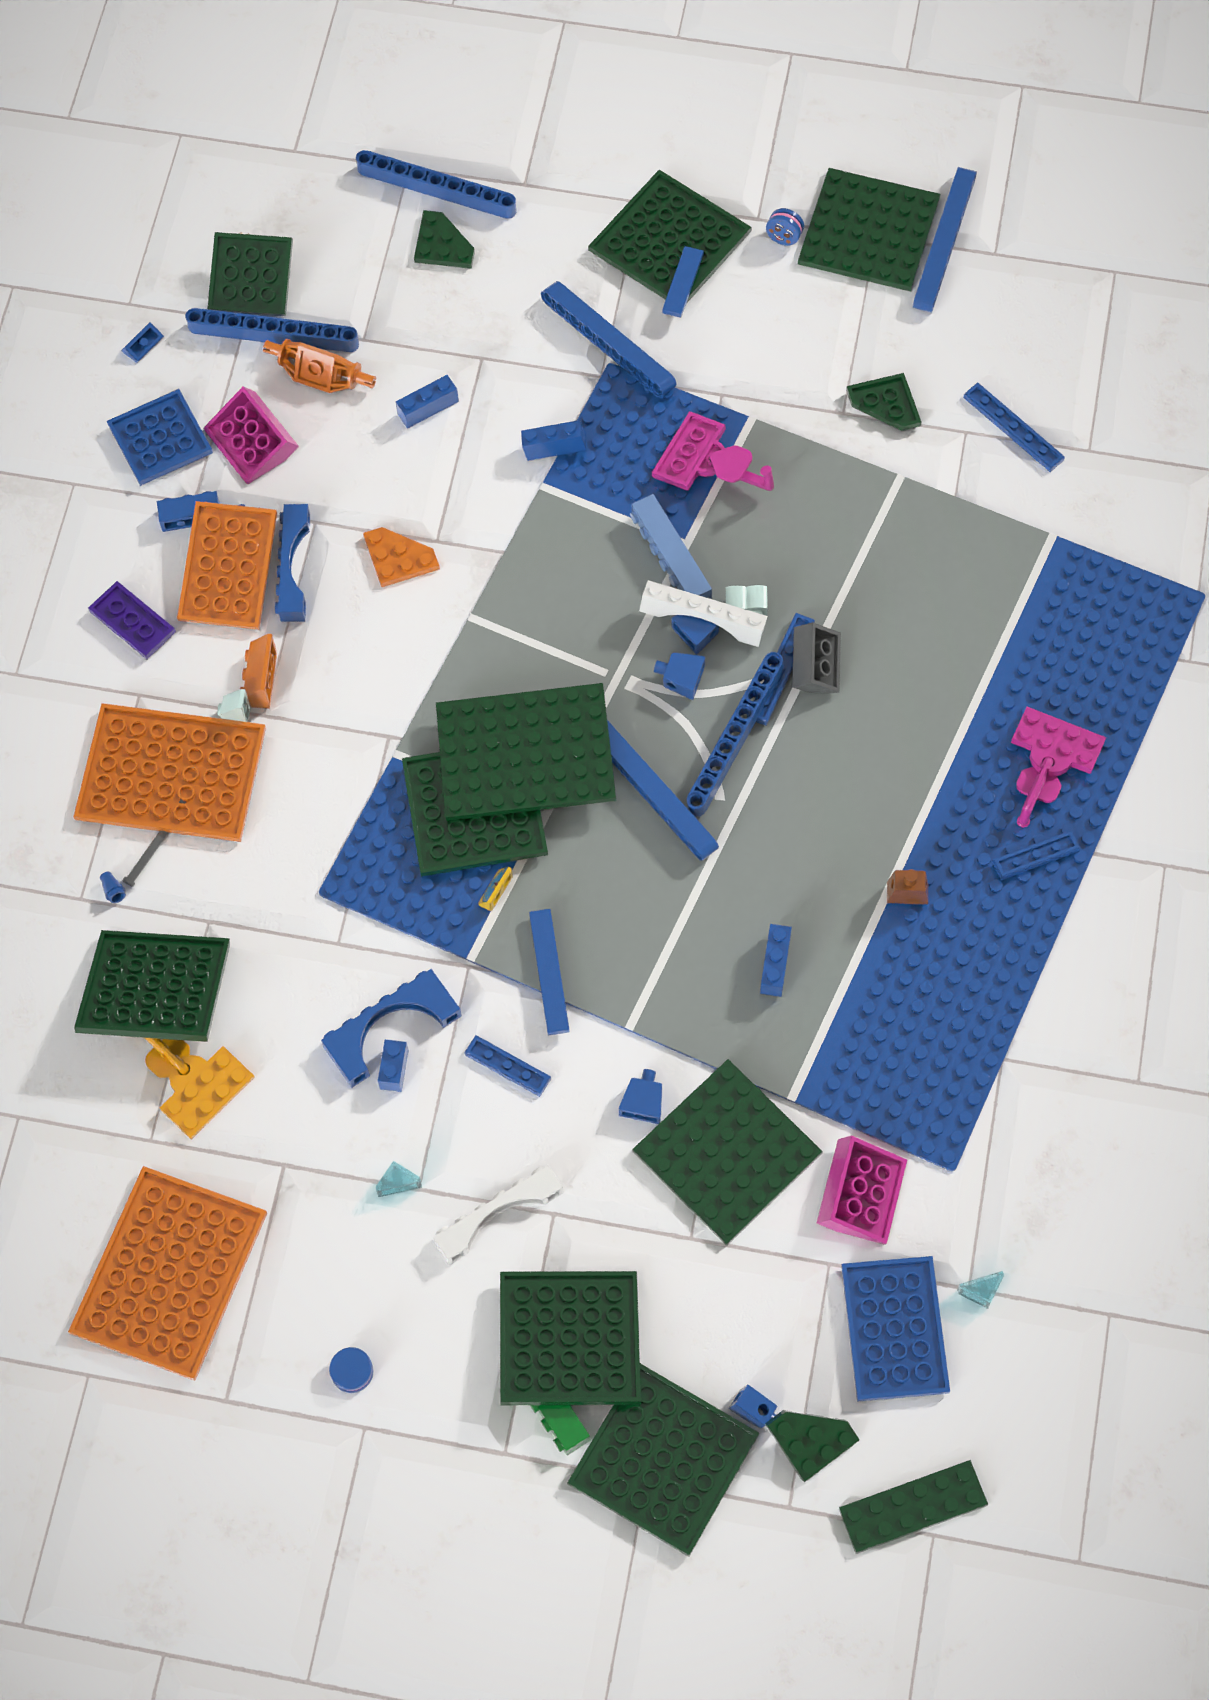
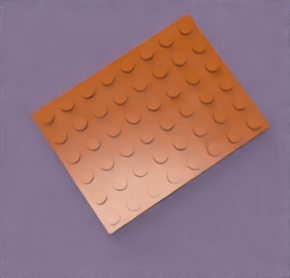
M101 703L73 817L79 821L241 842L266 726L265 724ZM183 800L186 801V803H179V801Z
M143 1166L68 1333L195 1381L267 1216V1211Z

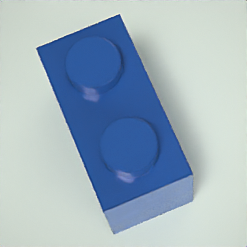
M384 1040L378 1076L380 1090L402 1092L409 1052L407 1042Z

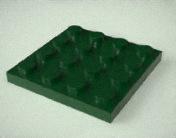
M215 232L207 309L244 314L286 316L293 238Z

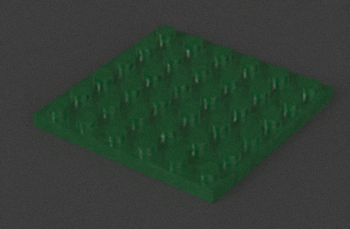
M828 168L798 258V265L911 292L941 194Z
M659 169L588 245V251L666 300L684 247L703 250V257L687 300L688 303L751 233L752 227Z
M440 752L402 758L421 877L548 855L540 810L446 821Z
M101 930L75 1022V1033L208 1042L230 948V938Z
M729 1059L717 1068L632 1149V1152L726 1246L823 1154V1151Z
M637 1271L500 1272V1406L641 1405Z
M640 1363L641 1405L612 1406L568 1480L567 1485L690 1557L758 1438L759 1432Z

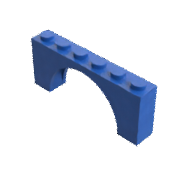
M432 969L420 972L413 981L403 983L397 988L396 992L383 996L376 1005L366 1007L359 1016L346 1020L342 1027L335 1031L331 1030L324 1035L321 1040L323 1048L351 1088L370 1077L369 1070L363 1060V1044L370 1028L383 1016L398 1010H416L433 1017L443 1028L462 1016L460 1007Z

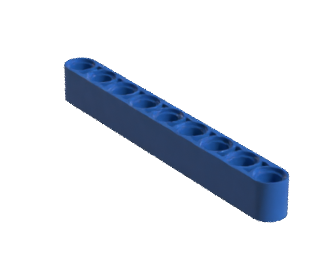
M362 150L356 154L357 169L359 174L506 219L513 218L517 213L516 198L511 193L368 150Z
M962 167L957 168L914 298L913 308L931 313L933 311L975 183L977 171Z
M556 281L541 291V298L546 305L654 395L662 397L676 387V380L669 371L561 282Z
M200 308L189 309L185 314L188 329L194 334L258 342L269 340L277 344H282L285 339H290L292 342H301L319 349L354 352L359 348L357 330L350 326Z
M770 652L763 659L689 792L687 806L688 810L695 817L702 816L707 811L783 673V658L779 653ZM772 663L778 664V666L771 667L769 665ZM763 680L769 681L767 684L760 683ZM753 697L759 698L757 701H751L750 699ZM745 714L750 716L746 719L741 718V716ZM733 732L740 733L738 736L731 735ZM724 749L731 750L729 753L721 752ZM713 767H721L718 771L712 770ZM704 784L712 785L710 788L707 789L702 788ZM697 801L702 803L699 806L692 805L694 802Z
M607 720L612 763L700 861H703L719 848L716 840Z

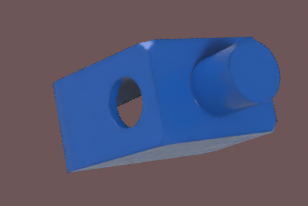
M675 615L672 617V629L696 655L719 632L718 625L702 618L688 615Z
M672 653L668 663L656 661L654 672L664 675L663 686L694 700L705 668V657Z
M643 1069L641 1079L631 1078L619 1106V1116L655 1124L661 1122L662 1084L654 1082L656 1076L654 1070Z
M747 1384L740 1389L728 1409L761 1429L766 1426V1422L777 1415L774 1412L778 1406ZM758 1408L762 1410L763 1416L759 1414Z

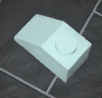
M240 689L223 696L222 704L219 703L217 711L221 719L248 722L251 706L246 690Z

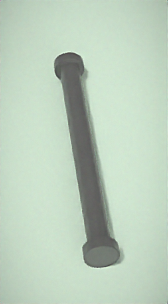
M180 800L179 803L185 804L186 801ZM158 832L129 875L123 878L122 881L134 887V881L169 832Z

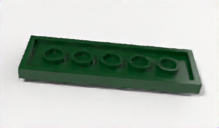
M968 1460L839 1507V1512L855 1554L981 1509L988 1506V1502L972 1462Z

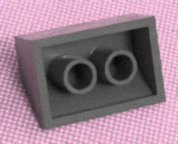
M813 622L794 627L793 688L804 692L839 693L841 632Z

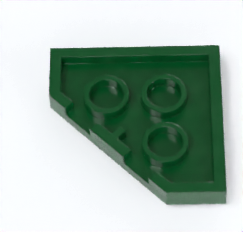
M423 210L414 263L472 269L475 255L474 247L443 212Z
M904 373L846 386V392L853 408L901 431L921 427L922 422Z
M782 1410L765 1423L803 1482H806L860 1441L849 1422L845 1419H834L820 1415Z

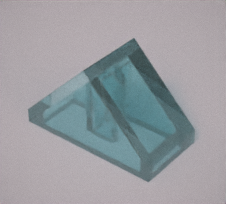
M395 1161L391 1163L376 1185L378 1197L422 1188L420 1177Z
M1001 1271L961 1283L957 1289L958 1294L988 1309L1003 1280L1004 1273Z

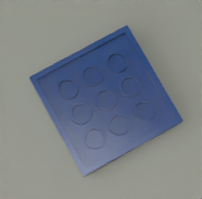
M180 389L107 420L108 427L140 486L213 453Z

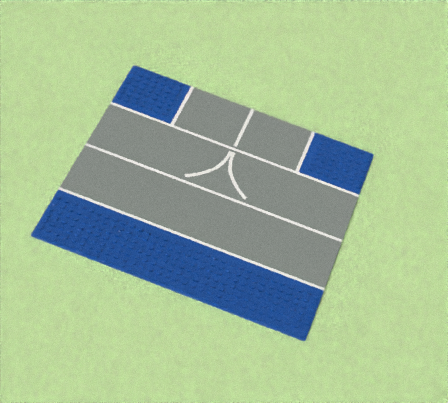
M609 363L577 419L581 421L585 433L586 450L557 455L319 889V895L538 992H541L529 912L551 909L566 1004L715 1069L719 1068L729 1059L758 1088L946 1170L955 1171L1204 602L1205 594L674 387L662 397H657L621 366ZM690 411L725 424L726 430L718 442L722 443L724 448L737 445L748 449L752 453L753 459L746 471L763 477L760 470L762 467L769 465L772 468L774 489L767 491L741 480L730 483L719 479L715 474L707 477L697 475L687 491L653 478L652 471ZM654 494L711 586L712 600L726 603V587L767 586L768 610L766 616L768 617L759 647L738 641L732 634L719 626L718 634L697 654L705 657V668L694 700L663 686L664 675L654 672L656 661L668 663L672 653L696 655L672 629V617L675 615L657 617L639 611L642 595L648 580L677 589V587L671 585L669 574L667 571L664 572L659 564L660 559L657 555L654 556L649 547L650 543L647 539H643L639 525L634 524L630 516L632 504ZM795 613L814 619L816 624L841 632L839 693L804 692L793 688L792 670L767 726L755 722L704 815L695 817L719 845V848L703 861H700L612 763L617 801L540 810L548 855L421 877L402 758L440 752L436 702L603 683L607 720L688 809L687 796L763 659L768 653L778 651ZM1026 707L1106 737L1091 774L1070 766L1067 772L1057 776L1061 783V790L1057 799L1051 803L1037 800L1029 818V825L1024 828L1020 827L1017 824V819L1021 814L1027 795L1018 791L1016 783L1021 771L1033 766L1029 758L1031 751L1015 745L1011 741ZM747 714L742 715L741 718L746 719ZM733 732L731 735L738 736L740 733ZM724 749L721 752L729 753L731 750ZM718 766L712 768L713 771H718L721 769V767ZM704 784L702 788L707 789L710 788L712 785ZM697 801L694 802L692 805L699 806L702 803ZM1072 830L1080 846L1079 852L1002 881L1000 880L992 863L993 859ZM510 867L513 878L493 911L479 906L478 902L497 871ZM913 869L926 872L928 904L887 903V881L895 870ZM770 924L792 927L782 997L760 994Z

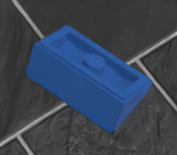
M149 322L121 351L138 363L164 335Z

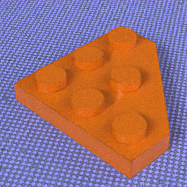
M383 527L363 533L381 587L440 570L434 549Z

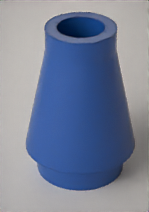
M110 871L102 873L100 880L106 899L111 903L122 901L126 896V890Z

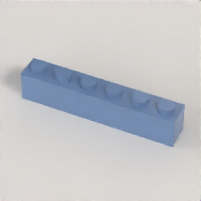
M654 494L633 503L632 513H630L631 519L634 524L639 525L643 539H647L650 543L649 547L654 556L657 555L660 559L659 564L664 572L667 571L669 574L671 585L679 590L712 599L711 586Z

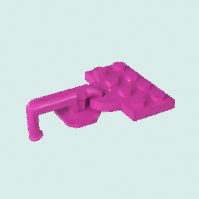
M690 411L652 471L653 478L687 491L697 475L707 477L715 474L719 479L730 483L741 480L767 491L774 489L772 468L769 465L761 468L760 473L763 477L746 471L752 462V453L748 449L737 445L724 448L722 443L718 442L726 430L725 424Z
M1026 707L1011 743L1031 751L1029 758L1033 766L1022 770L1016 783L1018 791L1027 795L1021 814L1017 819V824L1020 827L1024 828L1029 825V818L1037 800L1051 803L1057 799L1061 790V783L1057 776L1067 772L1070 766L1091 774L1106 737Z

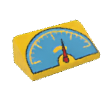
M510 867L497 871L478 902L479 906L493 911L513 878Z

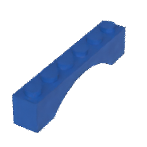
M284 504L283 512H280V524H283L282 530H279V542H282V546L278 548V560H281V566H277V578H280V584H276V595L279 596V602H275V613L279 614L281 622H305L306 601L304 593L298 588L292 577V562L298 545L310 532V510L308 504Z

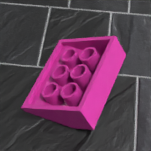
M244 386L203 428L246 484H250L286 461L299 447L258 394Z
M852 1135L838 1139L816 1223L836 1232L884 1245L887 1244L907 1159Z

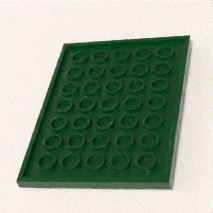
M603 683L436 702L446 821L617 801Z

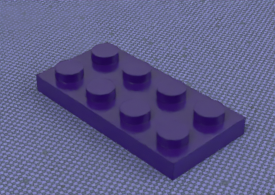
M118 581L88 607L91 614L145 659L154 654L176 633L172 625Z

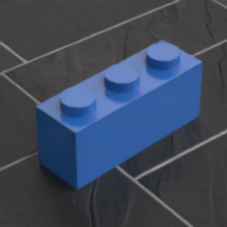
M445 375L395 401L397 414L408 429L459 402L456 386L450 377Z
M580 420L521 430L522 448L527 461L586 450L585 433Z
M206 491L202 494H188L178 498H165L156 501L162 532L192 527L195 502L220 504L217 491Z
M770 924L760 994L782 997L792 927Z

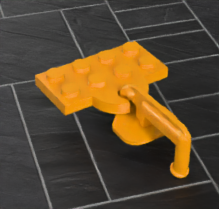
M145 1038L154 1047L146 1055V1066L157 1077L169 1078L171 1088L175 1092L160 1107V1110L191 1140L255 1078L224 1046L206 1061L200 1056L190 1055V1047L184 1040Z

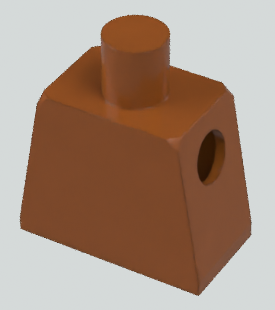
M913 869L895 870L887 881V903L928 904L926 872Z

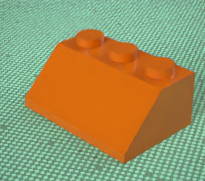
M266 634L251 641L249 650L245 651L247 667L243 668L242 680L244 681V687H240V689L246 690L251 708L270 709L277 650L272 634Z

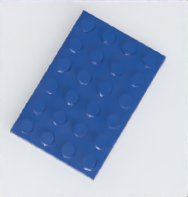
M933 1256L841 1264L857 1402L950 1394Z

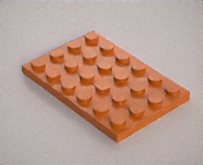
M195 502L178 609V621L260 629L277 510Z

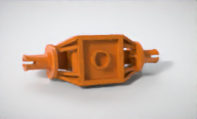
M285 339L282 345L266 340L263 348H266L263 349V352L278 356V365L283 366L295 382L328 393L348 388L352 390L356 387L357 383L370 388L375 386L376 376L361 372L360 363H352L337 354L301 342H292L290 339ZM289 357L295 359V366L288 361ZM342 376L348 377L347 381H340Z

